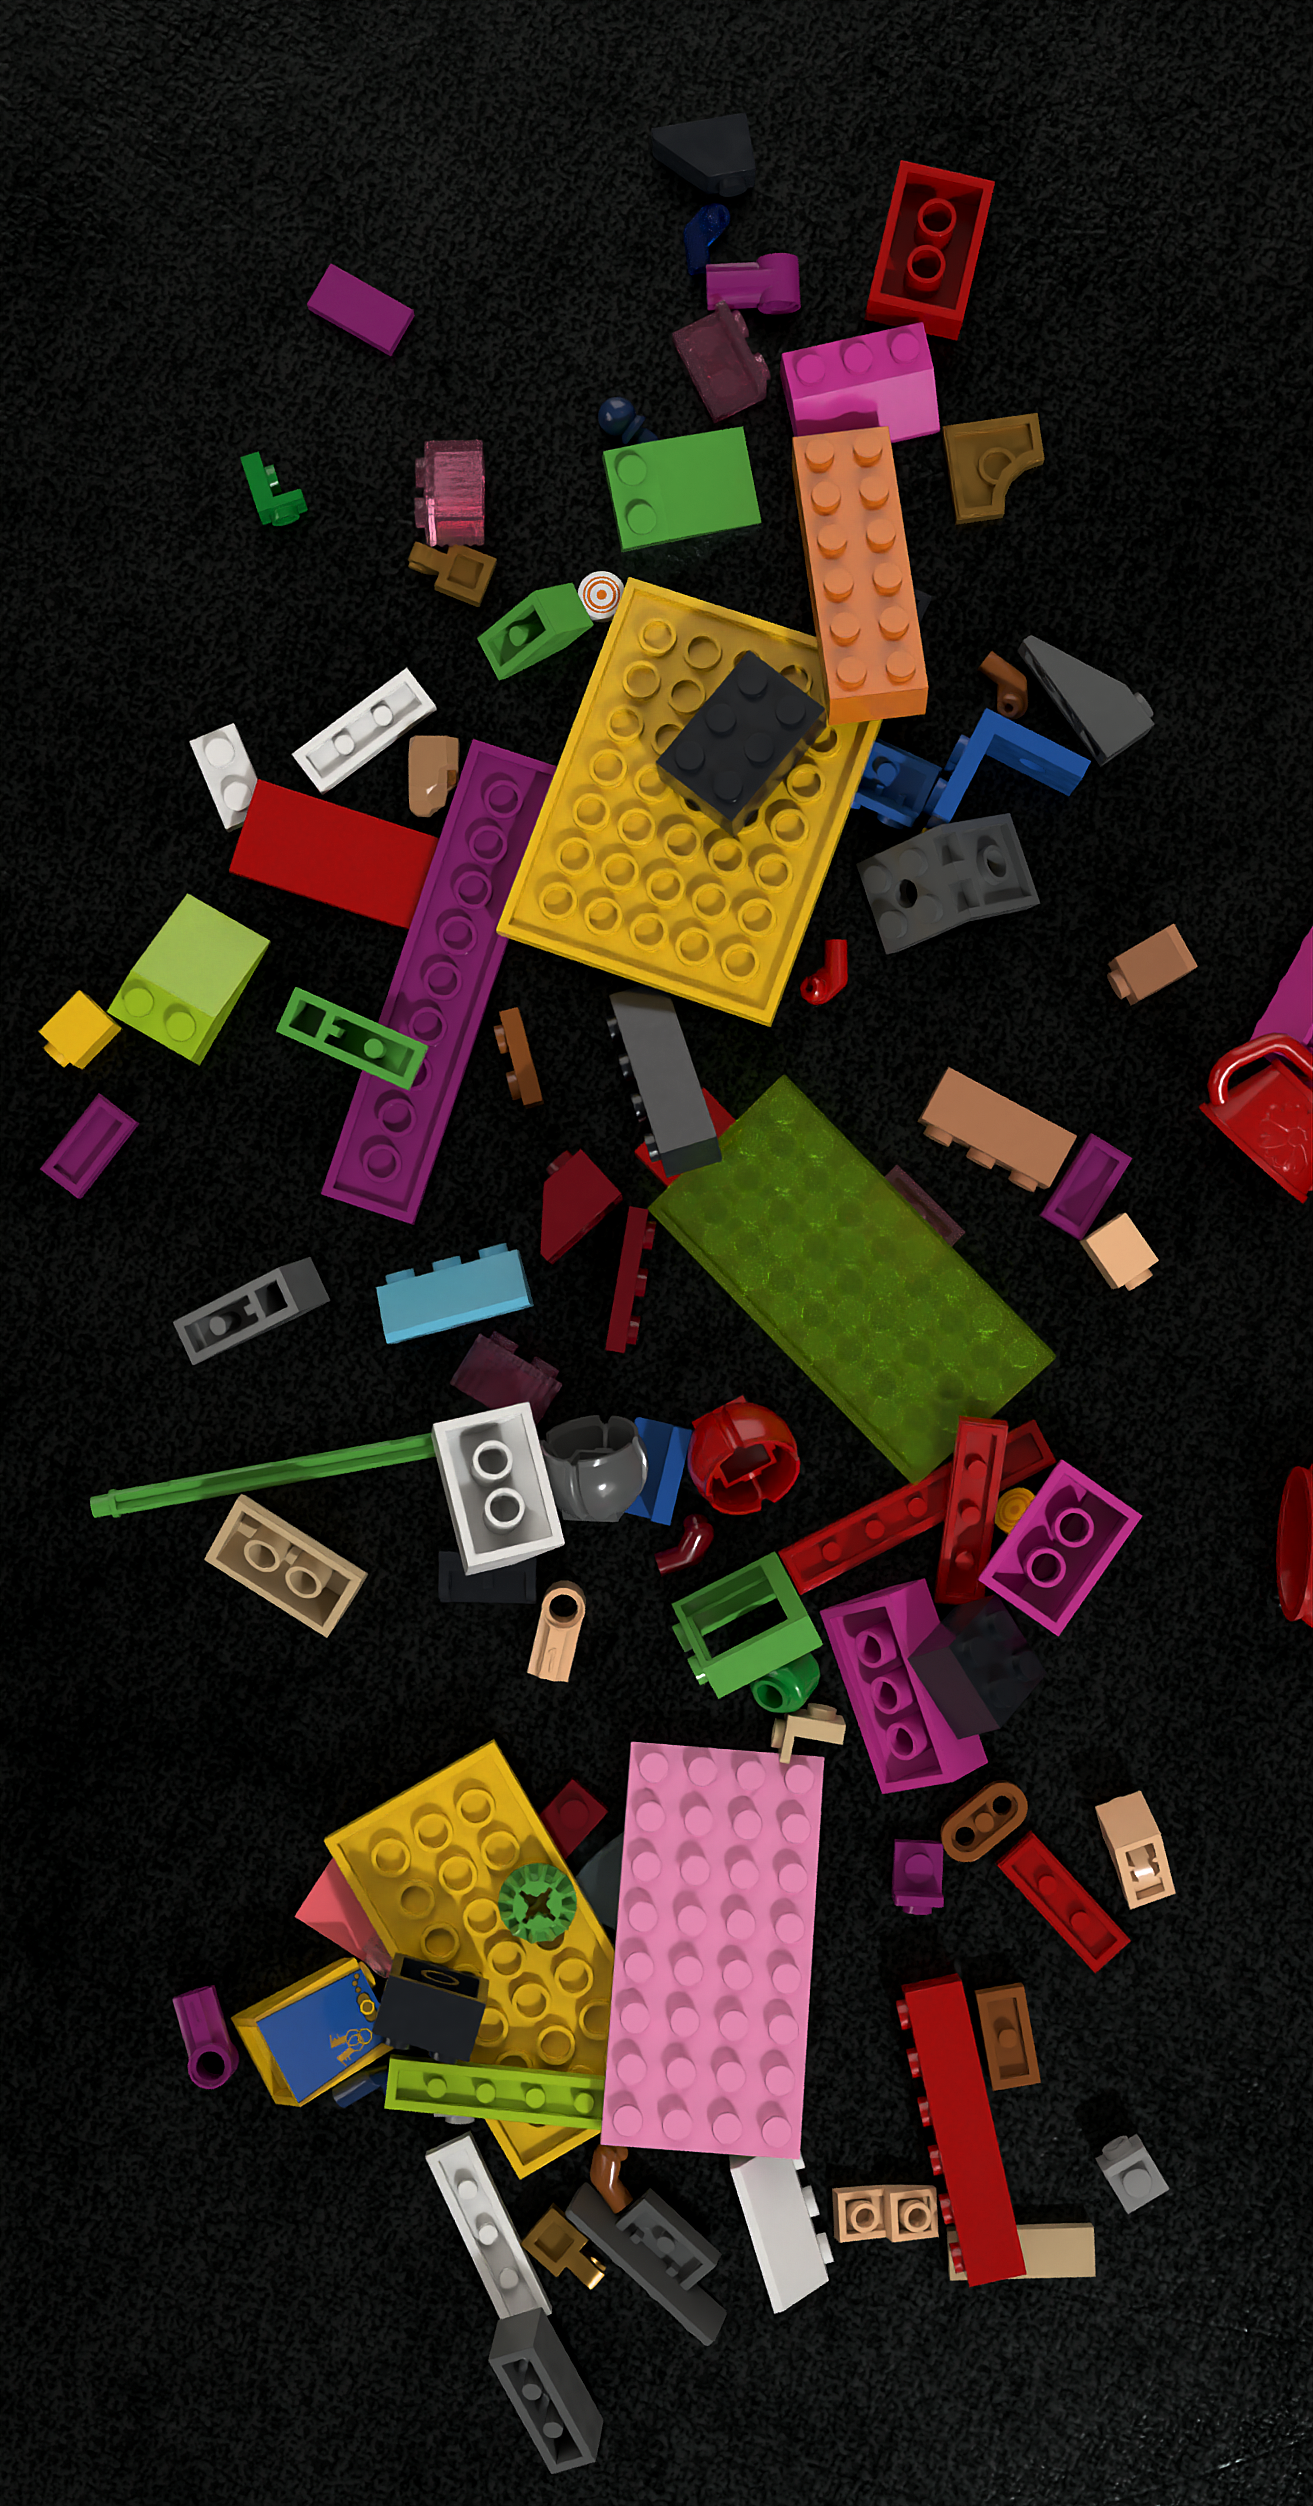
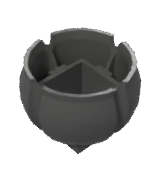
M599 1415L569 1420L549 1430L546 1433V1441L540 1440L539 1442L555 1505L562 1510L563 1520L618 1522L624 1512L641 1493L647 1480L649 1461L646 1445L638 1433L637 1426L626 1418L611 1416L606 1424L602 1423Z

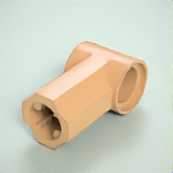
M559 1581L553 1583L546 1590L527 1673L551 1681L568 1682L582 1619L585 1615L586 1598L583 1590L577 1584L570 1581ZM561 1594L569 1595L576 1601L578 1608L572 1615L561 1617L552 1611L550 1606L552 1599Z

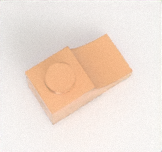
M1138 1791L1124 1797H1117L1110 1802L1096 1806L1095 1809L1102 1835L1130 1910L1175 1894L1161 1833L1142 1792Z

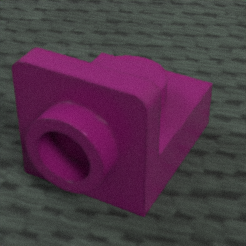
M894 1839L891 1896L894 1904L903 1906L904 1913L915 1915L931 1914L932 1907H944V1896L942 1894L943 1845L941 1841Z

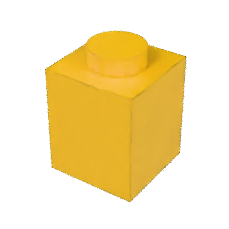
M79 990L39 1032L49 1041L43 1048L61 1066L65 1068L69 1063H72L74 1066L83 1069L122 1028L94 1000Z

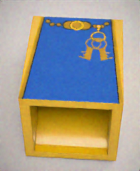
M355 1957L341 1958L231 2017L275 2104L301 2107L394 2049L380 2041L381 2036L372 2034L379 2002L372 1991L376 1986L373 1975L362 1961L358 1963Z

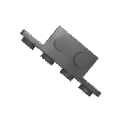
M585 2182L580 2186L565 2211L566 2217L575 2224L579 2231L587 2235L617 2266L621 2267L641 2285L653 2299L657 2300L682 2323L688 2332L696 2336L706 2346L714 2342L727 2312L697 2282L717 2265L722 2254L651 2188L622 2213H614L601 2194L589 2183Z

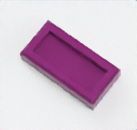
M333 264L329 265L307 303L310 311L389 356H392L415 316L414 311Z
M98 1093L40 1170L74 1196L81 1199L139 1123L105 1096Z
M1089 1134L1039 1216L1078 1240H1082L1132 1158L1094 1134Z

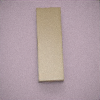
M1092 2223L1016 2225L1027 2274L1008 2279L1096 2277L1094 2227ZM947 2227L948 2276L950 2281L967 2280L965 2272L955 2273L949 2243L958 2241L955 2227Z

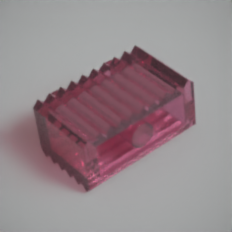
M483 440L425 441V457L416 458L415 460L417 488H424V498H415L416 528H425L427 545L431 547L436 544L441 547L445 544L451 547L455 544L459 546L464 544L469 546L473 544L483 545L485 543V460Z
M495 1330L490 1338L480 1333L450 1381V1384L492 1410L529 1402L535 1428H537L564 1384L556 1379L560 1370L536 1355L532 1362L529 1363L514 1353L519 1346L518 1344Z

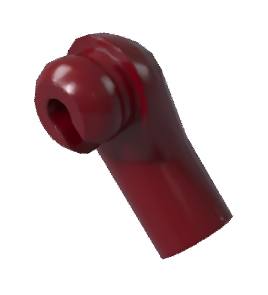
M692 1513L684 1519L683 1526L685 1532L678 1546L654 1553L661 1576L694 1566L704 1559L714 1538L713 1526L708 1523V1518L704 1514Z

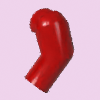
M832 939L823 941L824 966L812 976L805 977L802 980L799 990L803 999L813 1005L827 1003L846 986L848 981L847 940Z

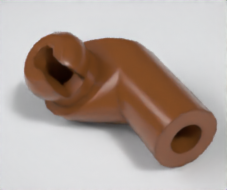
M598 2144L593 2152L590 2178L614 2213H618L633 2200L632 2195L618 2177L621 2161L628 2157V2148L626 2146Z

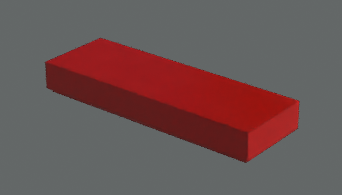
M1031 1830L996 1862L1004 1874L1095 1973L1131 1941Z

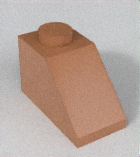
M1172 924L1114 958L1108 963L1112 972L1108 973L1107 976L1116 995L1120 999L1126 997L1130 1005H1133L1181 979L1198 966L1175 924Z

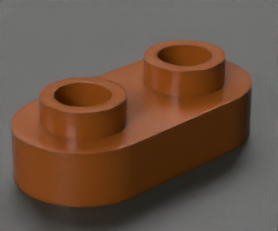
M996 1780L984 1786L943 1822L940 1829V1840L947 1854L960 1862H972L982 1857L1024 1821L1028 1809L1025 1795L1017 1785L1007 1780ZM999 1796H1006L1010 1801L1008 1809L1004 1812L993 1810V1801ZM961 1827H969L973 1831L972 1838L966 1843L958 1842L955 1838L957 1830Z

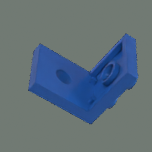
M986 708L971 738L961 734L944 768L945 771L952 774L949 781L939 777L922 813L930 816L925 828L932 829L942 824H948L951 821L984 754L1067 796H1070L1082 780L1091 761Z

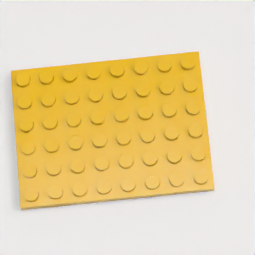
M628 577L496 928L498 935L771 1027L883 719L829 725L826 710V729L734 838L662 782L659 778L656 761L749 650L826 709L816 637Z

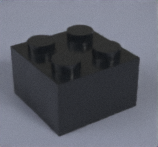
M997 1594L955 1606L907 1658L957 1739L1000 1729L1047 1674Z
M395 1952L372 2034L381 2036L380 2041L393 2048L406 2050L412 2045L429 2050L428 2055L431 2058L443 2063L456 2064L458 2059L469 2062L487 2004L489 1980Z

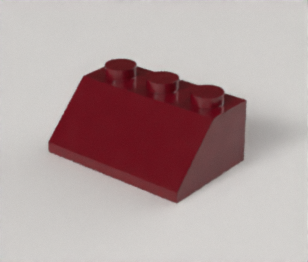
M581 1149L574 1156L566 1150L546 1168L550 1177L544 1182L540 1253L552 1265L623 1201L621 1192Z

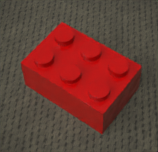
M901 160L868 299L865 320L895 327L923 322L926 334L957 341L966 310L995 181Z

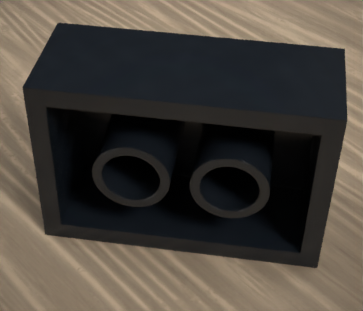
M749 650L656 761L659 778L735 838L826 729V709Z

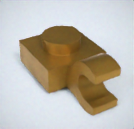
M452 541L447 554L425 544L415 542L408 561H410L409 567L424 574L438 576L435 583L436 591L480 607L497 559Z
M555 2203L548 2208L521 2240L520 2245L556 2277L565 2267H568L587 2287L593 2289L605 2275L603 2271L606 2269V2265L594 2254L582 2248L588 2242L589 2237L579 2231L575 2224L566 2217L565 2212Z

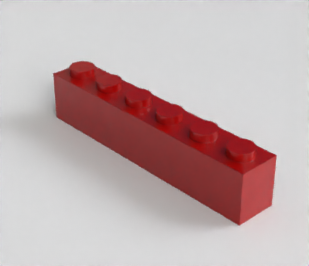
M958 1973L901 1985L904 1999L895 2001L901 2029L911 2028L915 2047L906 2049L912 2078L922 2077L925 2096L917 2097V2103L923 2127L930 2125L933 2127L936 2144L927 2147L934 2176L943 2174L947 2193L938 2194L944 2223H954L958 2241L949 2243L955 2273L965 2272L969 2287L1026 2275L1027 2271L962 1980Z

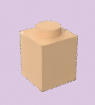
M1127 1213L1117 1215L1079 1241L1112 1289L1120 1288L1123 1285L1126 1286L1128 1291L1134 1289L1153 1275L1149 1267L1159 1261Z

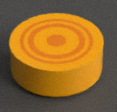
M1014 1488L999 1498L995 1523L1006 1535L1010 1533L1035 1495L1028 1489Z

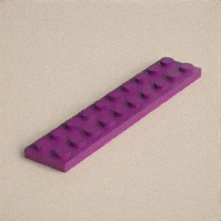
M475 739L472 740L378 1024L429 1046L410 1091L362 1070L321 1192L322 1195L414 1225L509 938L498 935L496 928L557 766Z

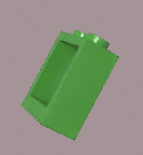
M775 1551L672 1604L680 1623L672 1626L684 1652L693 1649L695 1653L694 1656L687 1660L699 1684L702 1685L709 1681L718 1699L823 1645ZM778 1598L788 1618L787 1620L712 1658L702 1637L703 1635Z

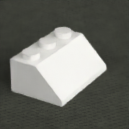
M529 1402L433 1424L431 1438L465 1576L512 1565L565 1544Z
M801 2150L800 2160L729 2154L730 2170L774 2314L782 2312L829 2281L826 2264L834 2262L826 2233L816 2234L811 2218L820 2215L812 2187L810 2185L802 2188L797 2170L805 2168Z

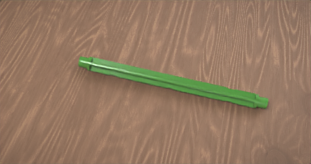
M431 1433L278 1462L171 1480L158 1484L122 1490L110 1489L108 1494L92 1496L90 1504L94 1518L108 1515L117 1518L121 1517V1514L436 1457Z

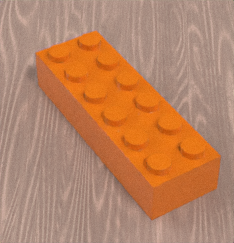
M883 426L792 437V472L828 724L837 725L925 714L929 687L889 427Z

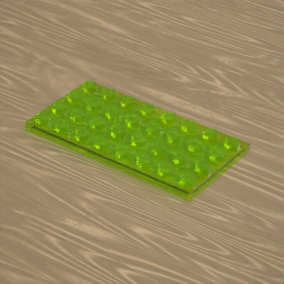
M785 1074L718 1138L723 1161L684 1172L647 1208L914 1486L922 1481L954 1451L959 1415L990 1419L1056 1357L1054 1352Z

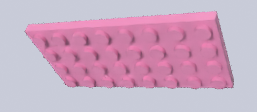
M642 1742L630 1743L600 2137L601 2145L800 2160L824 1757L791 1754L790 1763L788 1764L779 1762L780 1753Z

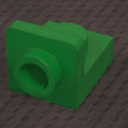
M259 452L240 457L263 525L271 522L273 526L287 525L300 518L299 514L308 510L301 489L273 496L282 493L273 464L264 467Z

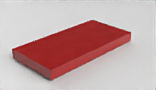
M258 779L229 873L409 931L440 838Z

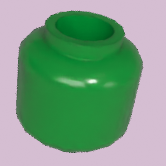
M808 1652L750 1682L749 1685L755 1700L764 1709L771 1712L788 1714L799 1710L819 1683L820 1670L817 1661Z

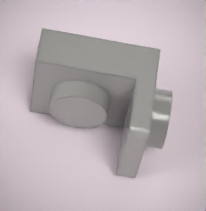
M1137 2134L1129 2139L1127 2136H1120L1110 2141L1102 2149L1103 2154L1095 2158L1128 2214L1169 2190Z

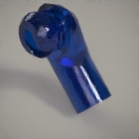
M721 203L704 206L684 228L688 273L690 275L706 274V264H711L709 246L720 236L730 222L729 210Z

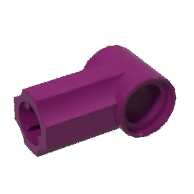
M772 253L759 257L756 262L706 264L708 310L758 308L760 312L769 315H783L799 310L801 301L798 257L788 253Z
M214 1984L188 1991L172 1999L189 2057L188 2074L196 2085L205 2089H215L223 2085L235 2072L239 2063V2054L235 2045L230 2041ZM213 2051L222 2056L225 2064L223 2073L213 2074L205 2069L203 2065V2055L205 2052Z

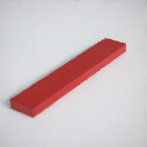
M1034 1419L1007 1433L999 1492L1056 1463ZM952 1461L780 1549L778 1553L799 1594L802 1595L944 1521Z

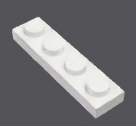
M471 2131L428 2150L425 2155L426 2160L500 2319L540 2307L543 2308L546 2315L552 2314L550 2301L525 2248L520 2245L521 2239Z

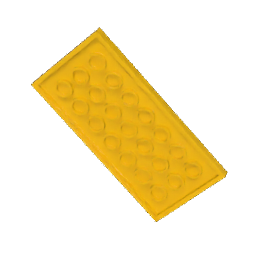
M495 1739L324 1838L326 1846L392 1960L395 1952L489 1980L487 2004L469 2062L605 2076L615 1946ZM531 1863L552 1865L565 1873L574 1886L577 1897L575 1916L569 1929L565 1930L553 1941L531 1944L527 1940L513 1936L500 1918L498 1899L501 1887L506 1878L519 1867ZM550 1887L545 1893L542 1892L537 1897L531 1894L527 1895L521 1890V1893L525 1895V1899L529 1902L526 1920L530 1915L533 1916L538 1911L544 1914L548 1913L552 1917L554 1916L546 1905L548 1892L551 1890ZM485 2119L519 2179L524 2178L601 2132V2130Z

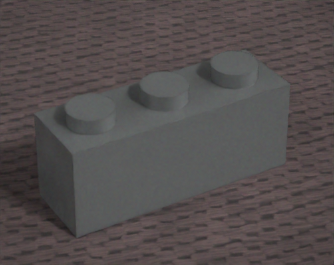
M540 2307L498 2320L488 2361L551 2474L596 2462L604 2420L543 2308Z

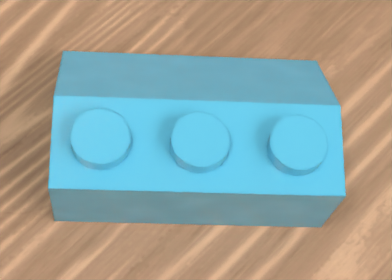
M504 1243L479 1250L480 1259L462 1264L460 1256L432 1263L434 1272L415 1277L413 1269L386 1275L387 1285L376 1287L387 1344L404 1342L534 1306L519 1250L508 1251L507 1245Z

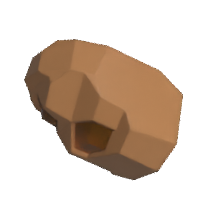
M415 736L410 738L409 802L410 810L416 816L431 817L447 804L449 793L457 787L460 757L458 738L449 736Z

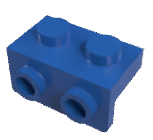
M876 737L851 808L860 809L861 805L878 813L877 819L896 829H903L904 825L913 827L920 820L923 814L922 811L943 768Z

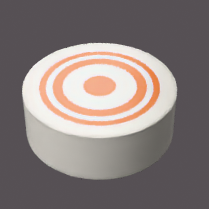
M606 571L591 573L583 579L578 589V595L592 621L609 622L613 620L624 591V585L617 576Z

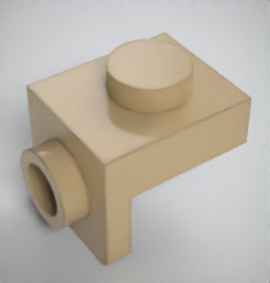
M809 1703L807 1710L800 1708L795 1712L785 1713L784 1719L775 1718L771 1736V1747L778 1748L777 1753H780L779 1762L790 1763L795 1736L843 1745L846 1729L843 1716L836 1715L837 1710L833 1707Z

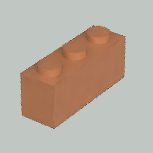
M950 1067L944 1071L917 1121L926 1126L923 1134L947 1147H949L951 1141L969 1149L966 1154L967 1158L988 1169H992L994 1163L1011 1172L1008 1178L1011 1182L1031 1192H1034L1037 1186L1042 1189L1051 1186L1077 1137L1073 1133Z

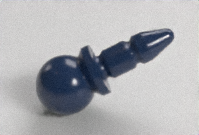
M612 397L601 405L598 412V421L601 428L609 435L621 436L622 443L625 445L631 439L634 440L636 445L658 440V437L648 428L642 427L646 417L643 415L636 416L634 406L627 399Z

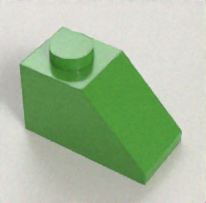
M568 583L532 592L477 639L498 680H502L566 648L594 624L573 583Z

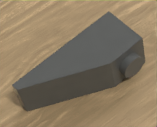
M1032 635L1021 643L1018 653L1100 767L1145 736L1154 726L1151 720L1153 711L1140 693L1132 694L1127 685Z
M311 1257L278 1267L177 1319L173 1323L192 1365H195L329 1302L330 1298Z

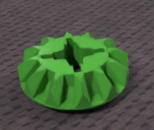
M531 1863L519 1867L506 1878L501 1887L498 1899L500 1918L513 1936H518L531 1944L553 1941L557 1936L569 1929L575 1916L577 1897L574 1886L565 1873L552 1865ZM550 1887L551 1890L548 1892L546 1905L554 1916L552 1917L548 1913L544 1914L538 1911L533 1916L530 1915L526 1920L529 1902L525 1899V1895L521 1893V1890L527 1895L531 1894L537 1897L542 1892L545 1893Z

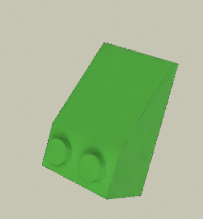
M743 426L603 451L602 459L621 552L761 523Z

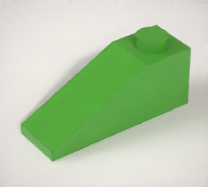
M295 987L276 1030L285 1036L410 1091L429 1046L298 987Z

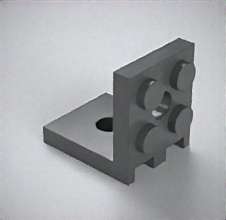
M1010 813L942 824L856 864L886 954L899 952L969 921L1026 910L1040 904ZM909 881H912L917 889L918 896L915 904H912L907 897L906 888Z

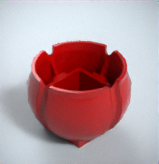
M742 1395L692 1421L695 1430L688 1446V1470L699 1493L710 1502L713 1508L731 1515L757 1512L761 1510L763 1499L767 1498L775 1503L795 1483L800 1470L797 1444L786 1422L772 1410L758 1404L746 1402Z

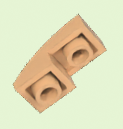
M870 2185L832 2189L834 2238L840 2243L887 2237L891 2242L939 2237L936 2187L933 2185Z

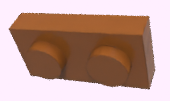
M518 1007L501 1011L499 1013L502 1024L494 1026V1031L500 1053L510 1052L514 1071L506 1072L513 1100L522 1098L526 1109L543 1105L544 1100Z
M1022 1982L974 1990L992 2090L996 2091L1041 2083L1026 1995Z

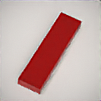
M958 1416L934 1590L935 1603L961 1605L984 1598L986 1585L977 1578L990 1559L1008 1433V1422L1006 1420Z

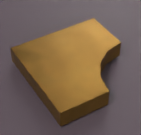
M1038 413L943 426L942 437L955 525L1003 518L1005 495L1010 484L1025 470L1042 465L1044 462Z

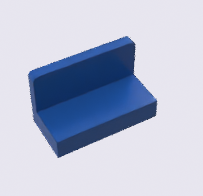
M637 1417L634 1424L637 1426L638 1433L646 1445L649 1469L647 1480L641 1493L625 1513L650 1518L653 1522L670 1526L692 1429Z

